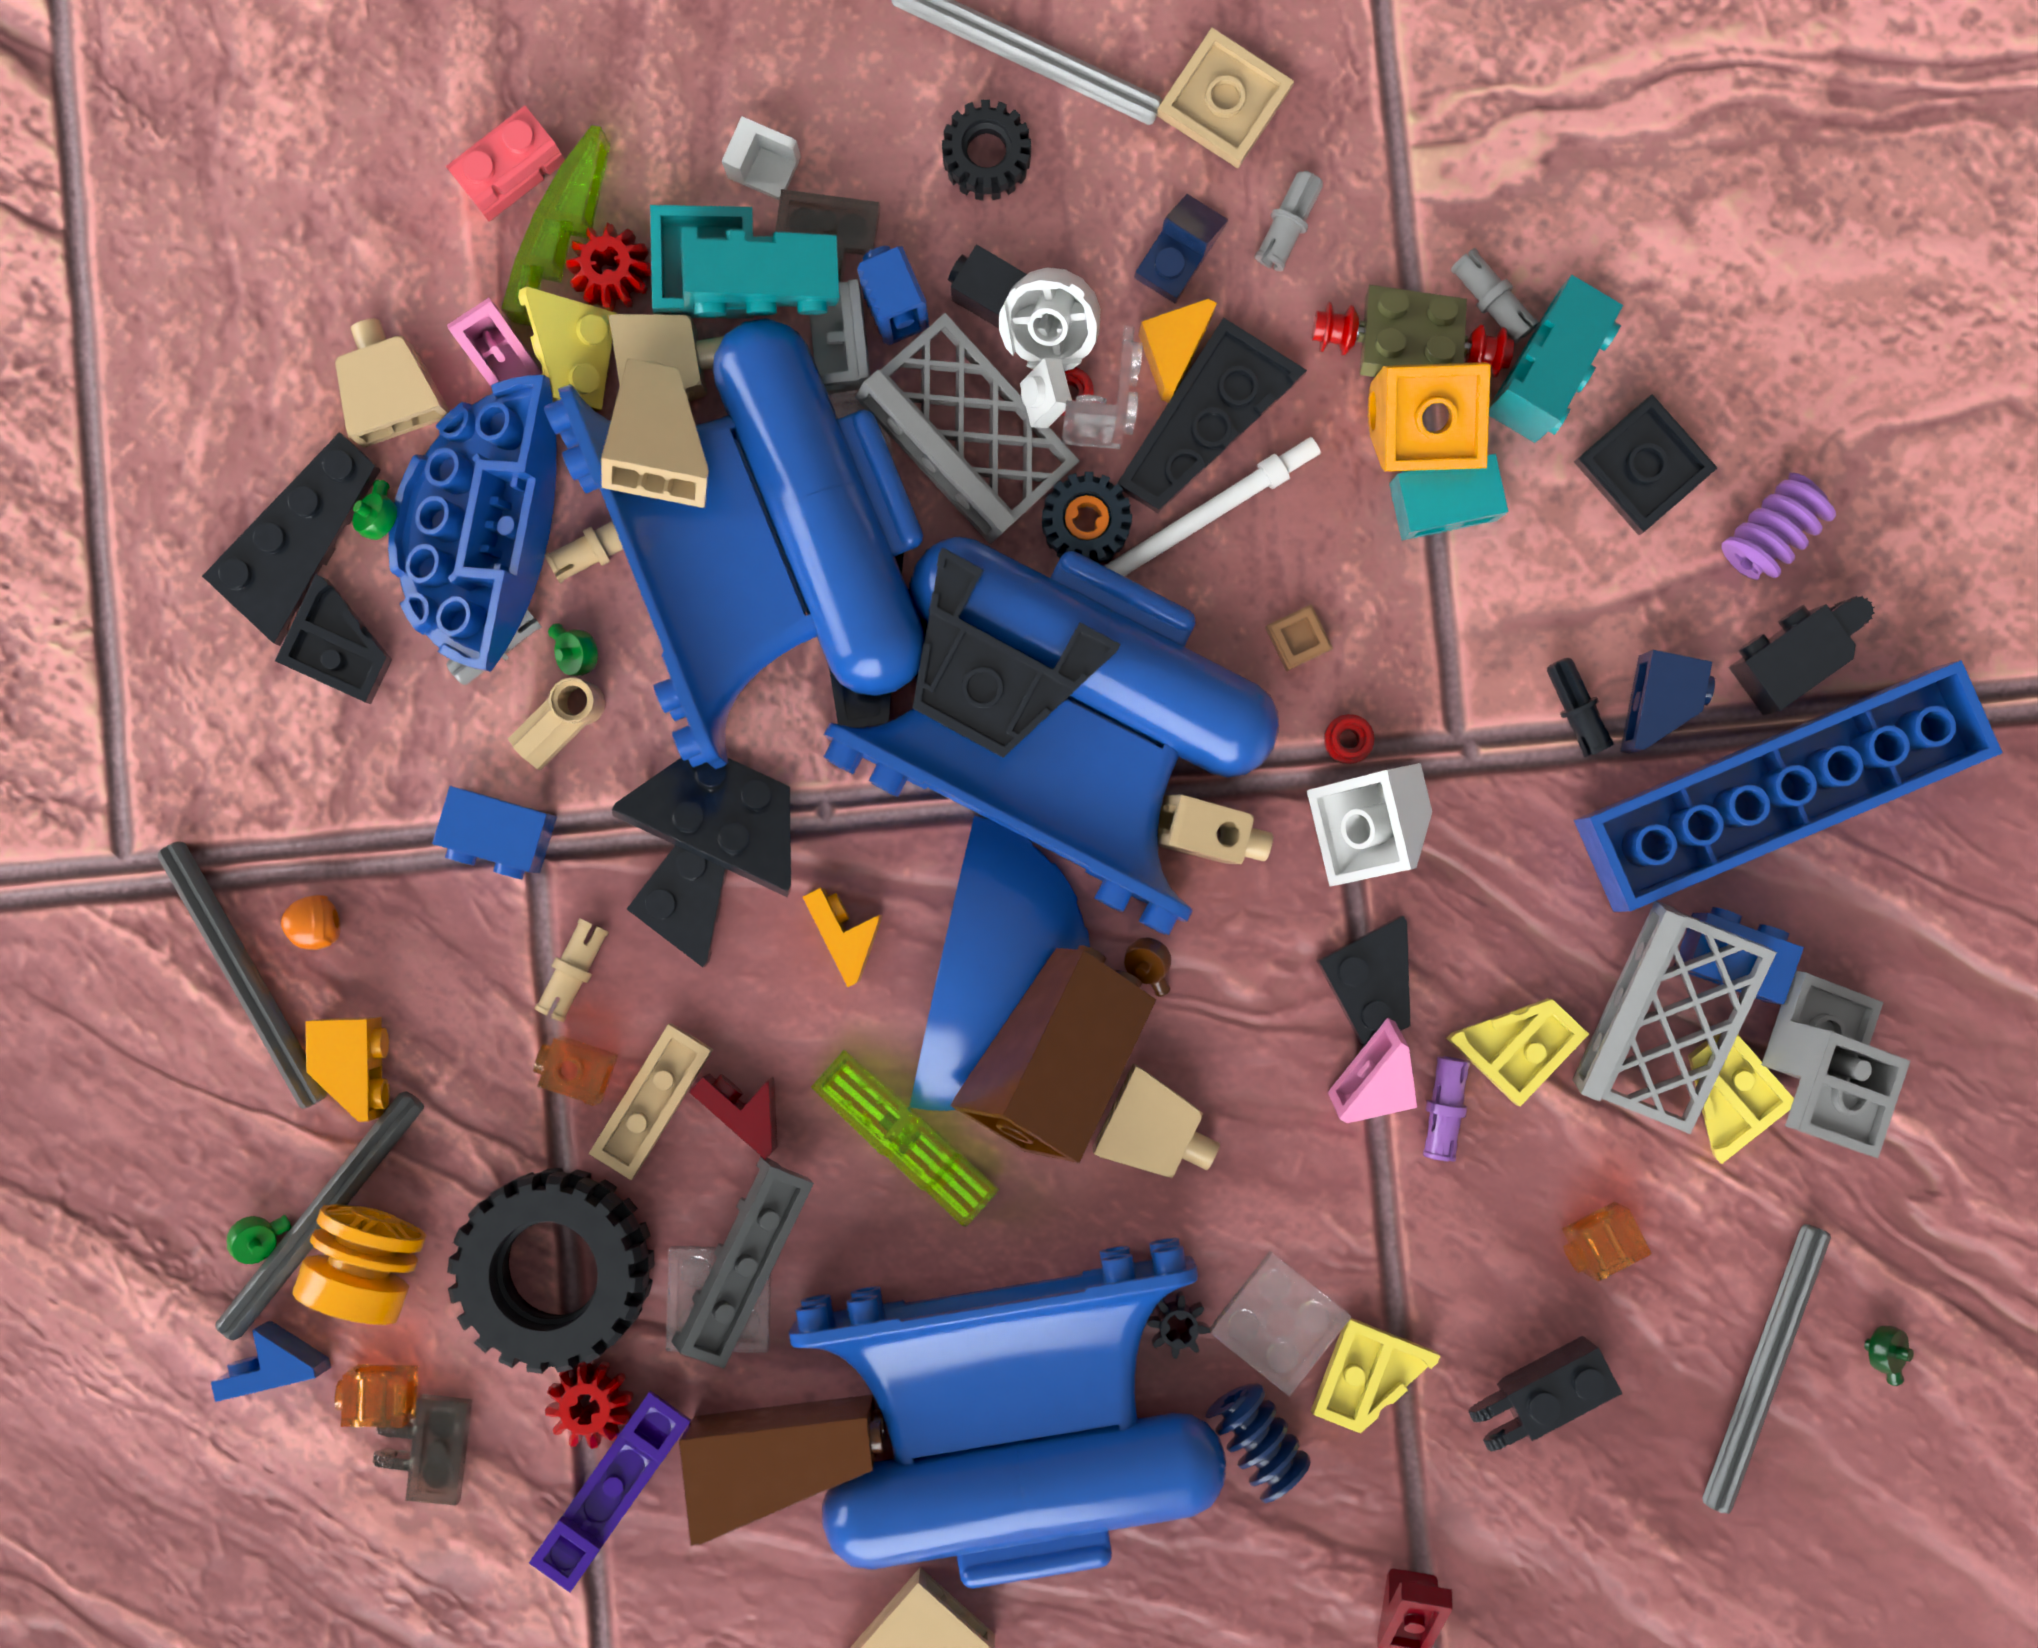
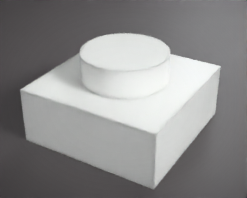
M1043 358L1020 383L1021 398L1026 406L1031 427L1048 428L1073 404L1061 359Z

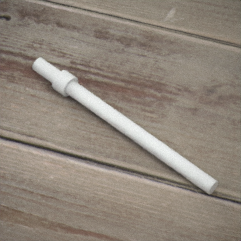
M1309 437L1280 456L1274 453L1257 464L1258 470L1109 562L1105 567L1122 576L1128 575L1268 486L1274 489L1289 480L1290 472L1321 454L1317 443L1312 437Z

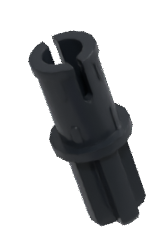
M1564 658L1548 666L1547 673L1565 709L1560 715L1562 718H1567L1576 735L1583 756L1594 755L1614 745V741L1611 739L1596 704L1599 700L1597 697H1590L1574 661L1571 658Z

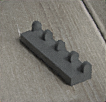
M760 1157L756 1165L760 1170L747 1197H741L736 1206L739 1213L724 1244L718 1243L714 1251L717 1259L702 1290L696 1289L691 1299L694 1302V1306L682 1331H676L671 1340L680 1354L721 1368H725L814 1184L808 1177L783 1168L769 1158L765 1160L763 1157Z

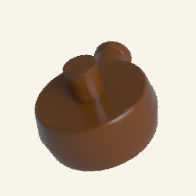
M1147 937L1137 939L1126 950L1124 958L1126 971L1138 978L1142 983L1151 984L1155 995L1162 997L1170 992V986L1164 977L1170 970L1171 954L1167 947L1156 939Z

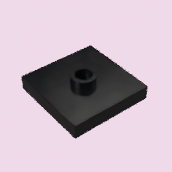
M1653 394L1647 397L1574 461L1638 535L1649 529L1717 469V466Z

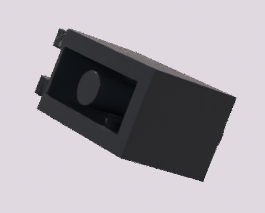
M1863 596L1852 597L1846 600V602L1845 600L1830 608L1825 604L1808 611L1805 605H1802L1778 621L1782 630L1768 639L1763 633L1741 647L1738 652L1742 658L1732 664L1729 669L1762 715L1781 711L1854 659L1856 644L1850 636L1864 627V624L1869 623L1870 619H1873L1872 615L1875 614L1873 608L1875 607L1872 606V602L1868 601V598H1863Z
M1581 1336L1503 1377L1497 1383L1499 1391L1484 1398L1482 1401H1478L1468 1411L1473 1422L1481 1423L1510 1409L1514 1419L1493 1429L1483 1438L1488 1451H1496L1526 1436L1531 1441H1534L1623 1393L1600 1349Z

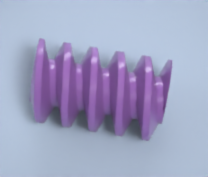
M1789 473L1788 480H1784L1776 486L1775 494L1767 496L1762 501L1761 508H1757L1749 514L1748 523L1739 525L1735 529L1734 537L1724 540L1721 549L1731 565L1748 578L1758 580L1762 572L1767 576L1777 578L1781 574V568L1775 559L1786 564L1792 563L1795 560V554L1788 545L1790 544L1800 550L1805 549L1809 545V541L1802 531L1814 536L1819 535L1822 532V525L1816 516L1829 522L1836 517V511L1828 501L1825 493L1813 481L1801 474Z

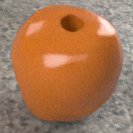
M325 895L307 896L296 900L285 910L281 918V927L286 937L295 946L302 949L319 950L326 948L336 942L341 933L337 909Z

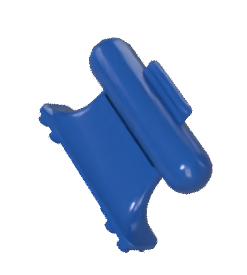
M768 318L741 323L725 334L714 355L712 366L714 381L727 416L695 425L709 470L705 508L602 488V454L611 421L595 412L571 384L559 388L560 400L544 406L546 416L556 435H561L568 448L562 451V456L573 480L578 479L585 494L600 488L664 651L662 657L670 678L654 684V690L665 713L670 712L674 721L687 718L689 726L673 731L672 736L684 761L688 759L693 768L706 762L715 769L728 764L725 729L728 715L736 698L763 668L794 647L817 637L829 668L838 682L855 693L876 696L895 692L912 681L919 672L923 644L926 639L925 630L894 557L918 547L923 541V531L876 417L868 410H859L838 419L813 356L799 332L789 325Z
M962 536L942 539L928 548L917 561L909 582L910 596L920 620L926 626H928L930 602L935 586L938 555L943 547L985 570L961 615L962 620L1052 669L1056 667L1079 622L1120 643L1121 646L1109 660L1004 758L913 708L895 720L874 727L856 728L830 723L824 735L831 743L823 757L831 764L853 775L862 758L876 764L868 781L893 796L899 797L906 781H909L924 790L929 788L1084 868L1085 873L1101 880L1102 883L1094 897L1097 901L1119 912H1124L1131 896L1147 904L1139 922L1161 934L1170 935L1176 921L1188 922L1193 912V909L1169 886L1163 874L1158 853L1159 816L1171 773L1179 757L1211 774L1227 778L1246 775L1262 765L1274 749L1279 733L1278 710L1271 695L1258 684L1184 647L1196 624V618L1189 609L1077 552L1068 551L1060 557L1051 577H1048L977 540Z
M1166 1238L1150 1242L1151 1260L1133 1262L1129 1246L1111 1247L1100 1251L1102 1268L1084 1270L1079 1275L906 1303L904 1300L883 1303L879 1286L851 1291V1299L847 1301L848 1309L833 1311L831 1295L829 1294L802 1299L801 1307L796 1309L797 1320L789 1330L792 1347L826 1350L840 1356L857 1371L876 1399L885 1420L894 1454V1459L874 1462L872 1471L827 1490L822 1502V1526L833 1552L851 1567L871 1570L957 1556L962 1583L968 1588L975 1589L1102 1568L1112 1558L1109 1531L1190 1518L1210 1508L1219 1497L1226 1479V1455L1220 1438L1209 1424L1191 1414L1168 1413L1137 1419L1135 1401L1136 1361L1141 1335L1147 1320L1156 1305L1167 1294L1192 1284L1198 1279L1197 1265L1191 1256L1184 1255L1183 1246H1180L1179 1238Z

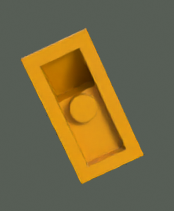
M819 888L803 896L847 987L860 982L881 923L882 915H878L846 931L842 923L849 920V916L837 893L828 896L825 888Z

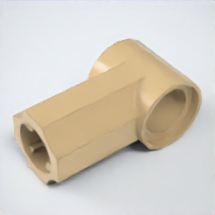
M572 677L562 679L553 686L549 698L508 740L524 760L528 761L536 769L542 770L586 725L594 723L601 717L605 708L604 695L600 688L591 682ZM576 689H583L587 697L586 707L581 713L573 715L568 709V698Z

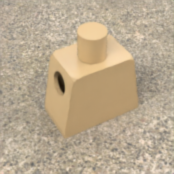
M609 315L619 384H621L627 358L640 361H655L665 366L679 368L688 402L707 395L704 370L713 369L714 355L724 336L699 340L697 328L691 316Z
M366 319L351 326V332L358 350L341 355L335 361L345 426L349 438L365 448L439 422L450 412L417 351L403 336H395L386 340L379 319Z
M1164 795L1158 825V847L1227 864H1242L1244 857L1264 862L1267 860L1272 848L1273 834L1252 828L1254 815L1185 795ZM1218 828L1220 829L1221 833L1219 841L1217 838Z
M1133 1063L1092 1150L1095 1155L1101 1158L1172 1178L1182 1159L1208 1170L1216 1157L1220 1143L1196 1132L1203 1113L1143 1068Z

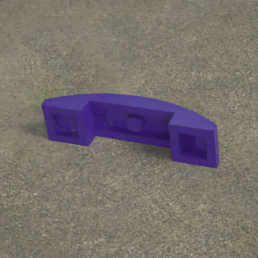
M650 1390L529 1561V1564L570 1593L689 1425L691 1419Z

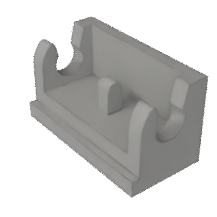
M853 279L848 280V282L839 283V300L836 306H828V313L809 315L814 361L828 394L859 391L864 381L871 376L862 293L859 280Z

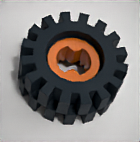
M1085 472L1084 476L1077 477V474L1074 473L1069 475L1068 479L1063 483L1060 480L1054 486L1052 493H1048L1042 512V531L1045 534L1047 545L1050 550L1053 548L1057 552L1056 556L1058 558L1068 551H1074L1097 563L1101 561L1106 563L1113 558L1116 552L1119 553L1123 548L1132 524L1131 504L1128 497L1125 498L1122 494V487L1118 483L1114 486L1109 482L1110 477L1103 474L1101 478L1093 476L1094 472ZM1081 507H1092L1098 512L1100 517L1095 520L1094 531L1082 532L1073 524L1078 519V510Z

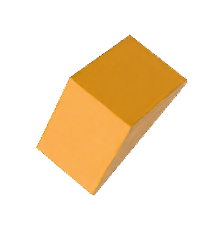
M1206 299L1141 321L1139 338L1161 400L1169 403L1177 391L1213 317L1217 305L1216 302Z

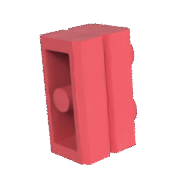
M524 105L449 163L446 168L490 222L542 182L545 174L551 175L566 161L555 142Z

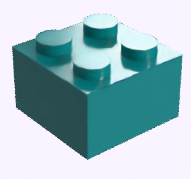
M650 205L652 309L654 315L691 316V318L754 319V316L746 314V307L726 308L725 315L715 317L696 316L695 308H684L681 261V227H696L697 237H726L728 229L745 230V237H753L752 207Z

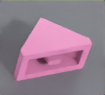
M487 298L447 324L450 332L490 386L510 378L542 375V371L506 317L490 298Z
M1389 1018L1384 1021L1328 1091L1340 1120L1351 1123L1417 1108L1409 1047L1395 1021Z

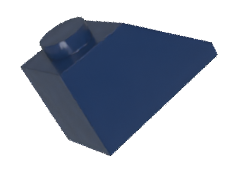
M1651 650L1639 655L1620 752L1631 754L1643 751L1701 713L1704 705L1707 706L1710 703L1715 689V678L1710 676L1712 662L1657 650Z

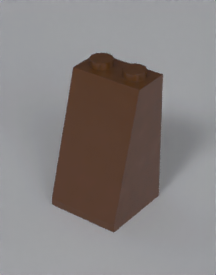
M1079 945L1078 949L1056 948L962 1085L950 1106L1024 1152L1080 1163L1156 999L1140 988L1142 982L1138 978L1121 970L1114 971L1104 964L1106 957L1099 951L1085 945Z
M873 1394L694 1416L679 1439L690 1546L704 1544L872 1471L876 1454L883 1453V1440H886L885 1420L880 1409H875Z

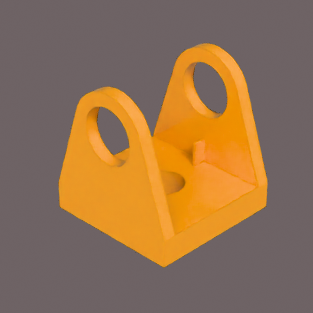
M1483 362L1383 366L1372 380L1368 395L1369 433L1381 468L1385 472L1487 468L1490 364ZM1443 403L1449 413L1447 423L1440 430H1426L1422 423L1425 409L1431 404Z

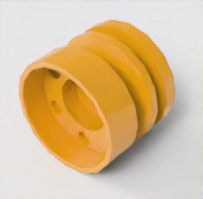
M324 1205L320 1209L316 1220L323 1229L315 1230L311 1235L310 1242L314 1248L326 1255L307 1256L303 1260L292 1294L296 1300L309 1308L347 1321L373 1325L396 1323L410 1286L404 1279L392 1272L406 1273L414 1271L419 1259L413 1253L421 1251L427 1235L413 1224L384 1211L360 1206Z

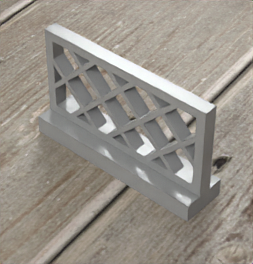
M946 313L880 371L878 369L864 381L855 396L866 410L874 414L882 428L989 544H992L1079 462V459L1049 427H1031L1026 406L1023 404L1020 394ZM941 331L956 346V362L930 360V341ZM922 349V359L912 358ZM964 356L971 364L964 363ZM901 367L921 369V393L903 392L890 377ZM930 370L956 372V397L930 394ZM964 373L982 375L990 384V400L964 397ZM998 394H999L1005 401H1000V400H998ZM914 403H921V411ZM929 404L955 406V431L938 430L929 420ZM964 407L989 409V434L964 432ZM998 410L1017 413L1023 420V437L998 435ZM1032 431L1037 435L1038 438L1032 437ZM948 440L955 441V448ZM964 441L989 443V468L972 467L964 459ZM998 444L1023 446V471L998 469ZM1032 447L1048 448L1062 464L1053 473L1032 472ZM982 477L989 478V485ZM998 478L1023 480V501L1013 510L998 496ZM1032 481L1042 482L1032 491Z
M1655 901L1572 1079L1580 1093L1597 1101H1600L1602 1098L1691 1134L1777 952L1769 947L1679 912L1672 906ZM1686 928L1704 934L1711 952L1683 962L1678 945ZM1715 939L1729 945L1718 949ZM1741 950L1758 956L1750 974L1733 981L1730 980L1722 959L1723 957ZM1674 957L1677 965L1668 968L1672 958ZM1715 961L1724 984L1696 994L1687 971ZM1681 974L1689 998L1662 1008L1656 994L1661 981ZM1743 987L1738 998L1735 990ZM1728 993L1733 1006L1729 1019L1709 1027L1701 1003ZM1651 1003H1653L1655 1011L1647 1013ZM1694 1007L1702 1030L1675 1040L1666 1017ZM1660 1020L1668 1043L1641 1053L1635 1040L1639 1028ZM1721 1033L1720 1038L1716 1044L1713 1036ZM1707 1039L1712 1052L1707 1065L1687 1071L1679 1049ZM1630 1048H1632L1634 1056L1626 1058ZM1672 1052L1681 1075L1653 1084L1645 1062ZM1639 1065L1647 1088L1628 1095L1612 1089L1619 1072ZM1700 1078L1696 1088H1694L1692 1081ZM1685 1084L1691 1099L1683 1116L1681 1117L1664 1110L1658 1094ZM1651 1097L1655 1106L1642 1100Z

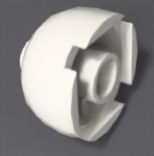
M1047 267L1029 272L1011 288L1000 311L999 332L1006 349L1013 356L1016 352L1022 359L1028 361L1027 367L1034 369L1043 358H1056L1062 360L1064 371L1078 366L1094 347L1099 335L1101 309L1095 292L1081 277L1065 269Z

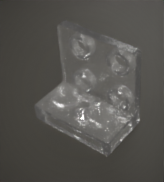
M1124 325L1118 359L1115 404H1107L1106 398L1095 395L1077 396L1076 401L1066 400L1062 436L1064 444L1121 449L1124 434L1133 435L1137 416L1138 392H1129V386H1137L1143 348L1142 342H1133L1134 326Z

